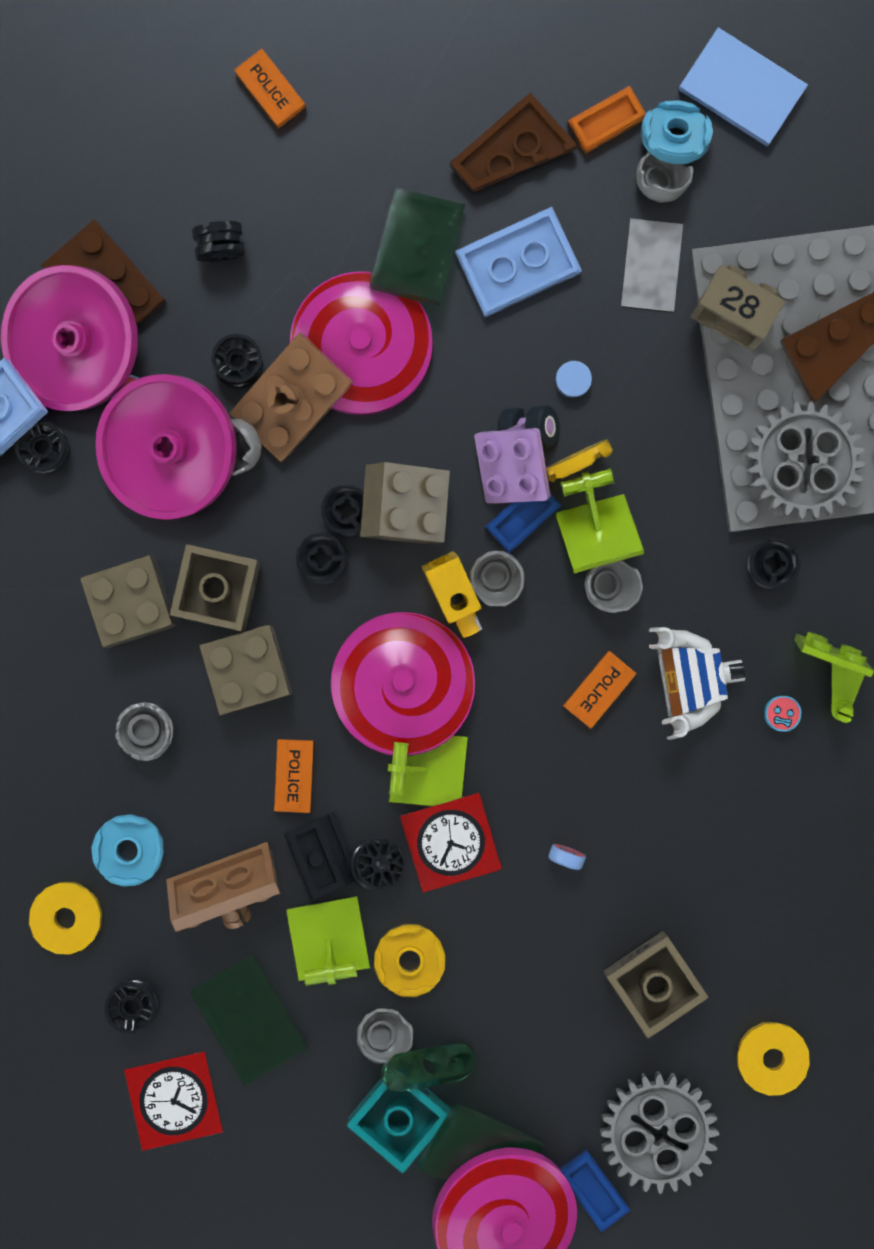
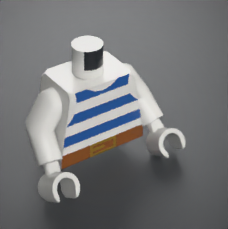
M666 627L650 628L649 632H656L659 638L658 643L649 645V648L657 649L667 712L668 717H670L662 720V725L672 724L674 733L668 736L667 739L673 740L684 737L688 731L703 726L720 710L721 701L728 699L726 684L745 681L744 665L742 660L722 663L719 648H712L708 639L687 630H670Z

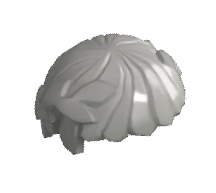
M137 703L130 705L119 715L116 723L117 732L115 737L118 740V745L127 754H132V758L149 761L160 757L169 748L174 728L170 717L163 709L151 703Z

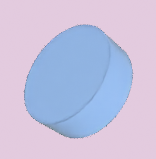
M579 361L564 363L559 368L555 378L558 391L568 398L583 396L590 388L592 382L589 368Z

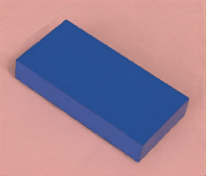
M551 493V497L546 501L512 502L488 523L485 529L507 553H510L562 505Z
M587 1149L560 1168L568 1180L575 1197L601 1232L631 1211Z

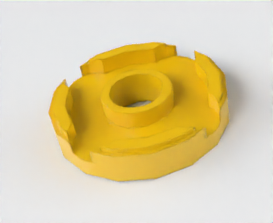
M608 439L586 447L546 468L548 481L554 482L560 477L561 479L592 465L596 461L595 459L601 457V455L605 458L612 454L613 449Z
M60 882L45 888L36 896L30 908L29 926L33 937L44 949L55 954L70 955L85 949L95 940L102 927L103 912L98 898L83 885L76 882ZM62 908L72 910L75 915V923L70 928L62 927L57 921V913Z
M403 924L390 929L380 939L374 955V968L379 981L390 991L401 997H418L430 992L440 981L445 970V951L440 939L431 930L418 924ZM406 951L416 952L421 960L419 966L414 970L404 969L399 962L402 953Z
M762 1022L750 1028L740 1039L736 1057L737 1067L743 1080L755 1091L768 1096L784 1095L796 1089L805 1079L810 1066L809 1050L804 1039L790 1026L778 1022ZM770 1049H777L782 1053L781 1063L774 1068L766 1067L763 1063L764 1054Z

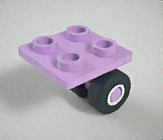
M534 406L529 410L526 418H524L523 408H507L500 414L498 431L475 434L474 438L484 496L487 503L546 501L551 497L543 449L552 448L557 443L560 433L559 419L556 411L551 406Z

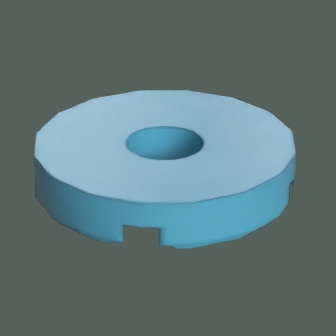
M674 100L659 103L657 108L652 111L650 109L645 114L640 133L642 144L651 155L660 161L671 164H688L700 159L708 151L713 135V127L707 114L705 118L700 113L699 107L692 103ZM679 128L683 130L685 134L675 135L672 134L669 131V129Z
M134 814L119 815L104 823L95 834L91 847L93 863L100 874L110 883L123 887L139 885L152 878L161 867L165 854L164 840L157 826L147 818ZM130 840L136 844L138 853L135 859L125 860L120 856L119 845L122 841Z

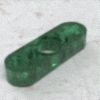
M461 1043L397 1053L382 1066L381 1077L384 1084L395 1092L458 1082L465 1079L475 1069L476 1057L468 1046ZM452 1059H453L455 1062H457V1063H451V1064L448 1066V1063H449ZM422 1060H427L434 1065L436 1075H432L424 1069ZM409 1069L411 1070L406 1076H404L403 1073H397L405 1072Z

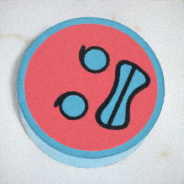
M776 696L765 705V722L776 731H790L801 720L802 712L800 705L792 697Z

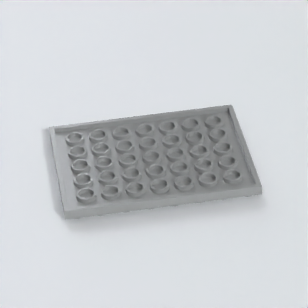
M874 225L692 249L690 255L697 303L720 264L726 268L728 265H732L741 269L747 274L746 279L757 285L765 283L779 291V297L786 300L765 339L753 352L700 323L729 533L874 514V343L814 404L815 412H818L825 404L828 405L827 416L830 417L838 411L842 412L838 423L843 425L851 421L853 424L847 431L849 436L853 434H860L861 436L853 443L854 447L865 448V452L856 456V460L866 463V467L855 470V473L861 476L863 480L860 483H850L856 491L855 495L847 496L842 494L846 502L845 506L840 508L832 502L833 513L827 515L820 508L819 518L814 520L810 516L809 510L806 511V515L802 520H797L796 510L794 509L789 516L783 517L782 505L773 510L769 509L773 500L770 496L763 500L758 499L764 489L762 486L751 488L750 485L758 477L757 474L746 473L747 469L755 466V462L745 458V455L748 453L756 452V449L748 444V442L752 438L761 439L755 429L759 425L769 428L765 420L769 414L779 420L777 410L780 407H785L789 414H791L793 403L798 402L802 411H804L807 403L810 402L804 387L780 344L781 339L874 292ZM805 429L804 433L806 451L798 458V462L804 463L803 478L800 483V491L802 493L806 492L805 469L813 464V460H809L806 457L811 435L809 429ZM788 432L781 434L780 441L782 446L787 450H795L797 446L795 436ZM819 436L817 439V447L823 453L832 452L833 443L831 439L827 436ZM786 468L779 469L777 474L779 482L783 486H792L794 482L792 472ZM821 471L816 472L814 475L815 485L819 489L827 490L830 485L828 475Z

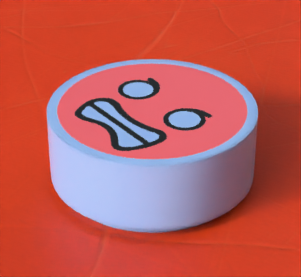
M552 844L548 855L551 861L574 870L582 869L586 859L583 853L559 844Z

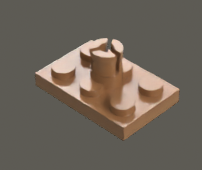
M298 333L229 414L235 419H244L252 425L260 437L261 444L280 462H284L352 386L354 381L303 333Z
M268 842L166 879L170 921L176 932L186 928L197 927L202 922L218 916H222V921L226 928H239L243 926V922L238 915L239 913L246 922L251 918V912L247 905L255 902H264L272 896L280 894L273 853Z

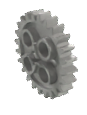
M813 401L807 403L804 411H802L798 402L793 403L791 414H789L785 407H780L777 410L779 420L769 414L765 418L769 428L759 425L755 429L761 439L752 438L748 442V444L756 449V452L745 455L746 459L755 462V466L747 469L746 473L757 474L758 477L750 485L751 488L762 486L764 489L758 499L763 500L770 496L773 499L770 504V510L782 505L783 517H787L794 509L796 510L797 520L804 519L807 510H809L813 520L819 518L820 508L827 515L832 514V502L840 508L845 506L846 502L842 494L847 496L856 494L850 483L862 482L863 478L856 474L855 470L866 467V463L856 460V456L865 452V448L854 447L853 444L861 437L860 434L849 436L847 432L853 423L851 421L843 425L838 423L842 413L840 411L831 417L827 416L828 405L826 404L818 412H815ZM805 429H809L811 435L806 457L809 460H813V464L805 469L806 492L802 493L800 491V483L803 478L804 463L798 462V458L806 451L804 433ZM788 432L795 436L797 440L795 450H787L782 446L780 441L782 433ZM819 436H827L831 439L833 443L831 453H823L817 447ZM786 468L794 475L792 486H783L779 482L777 477L779 469ZM821 471L828 475L830 485L827 490L819 489L815 485L814 475L816 472Z
M656 1071L654 1081L651 1082L642 1073L641 1084L638 1086L631 1079H628L630 1090L626 1093L622 1089L617 1088L616 1092L620 1100L618 1102L607 1100V1105L613 1113L601 1115L602 1120L610 1124V1126L600 1129L601 1136L610 1138L601 1144L603 1151H614L607 1158L609 1165L620 1163L616 1170L617 1175L622 1177L629 1172L628 1182L631 1186L641 1179L642 1188L645 1192L649 1190L652 1183L656 1184L659 1194L663 1193L665 1183H670L671 1188L676 1192L678 1189L677 1181L680 1179L690 1186L689 1174L693 1172L702 1177L703 1173L698 1165L701 1162L711 1165L712 1161L706 1154V1151H717L718 1148L714 1142L709 1140V1138L719 1135L717 1128L709 1126V1124L717 1120L714 1113H705L712 1106L708 1099L698 1102L702 1095V1091L699 1088L688 1092L690 1088L688 1079L685 1078L678 1086L674 1073L670 1074L667 1082L663 1081L659 1071ZM651 1099L659 1100L662 1105L659 1112L654 1115H648L643 1112L644 1104ZM637 1115L658 1130L663 1126L669 1137L687 1144V1149H681L663 1135H658L655 1139L649 1127L631 1120V1116ZM687 1117L693 1120L692 1128L689 1131L679 1133L675 1130L676 1122L679 1119ZM633 1131L641 1132L644 1135L643 1141L637 1146H629L625 1143L626 1136ZM669 1149L675 1152L674 1160L671 1163L663 1165L657 1162L658 1154L661 1151Z

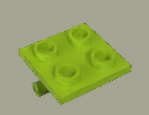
M610 468L593 474H589L588 471L583 472L581 477L561 482L564 497L585 491L587 504L555 513L574 573L644 554V549L625 495L621 494L595 502L593 488L614 483Z
M807 632L805 637L796 633L794 641L801 652L832 663L831 713L838 721L843 723L850 722L854 712L853 703L864 676L872 677L874 672L866 661L867 657L861 655L862 651L842 644L840 649L832 647L833 645L828 643V639L821 635Z
M453 736L440 747L415 756H407L409 743L394 742L392 764H388L387 770L391 772L389 802L435 806L462 798L468 737Z
M358 896L286 909L299 981L305 980L306 986L328 982V985H334L336 980L358 977L357 970L370 968Z

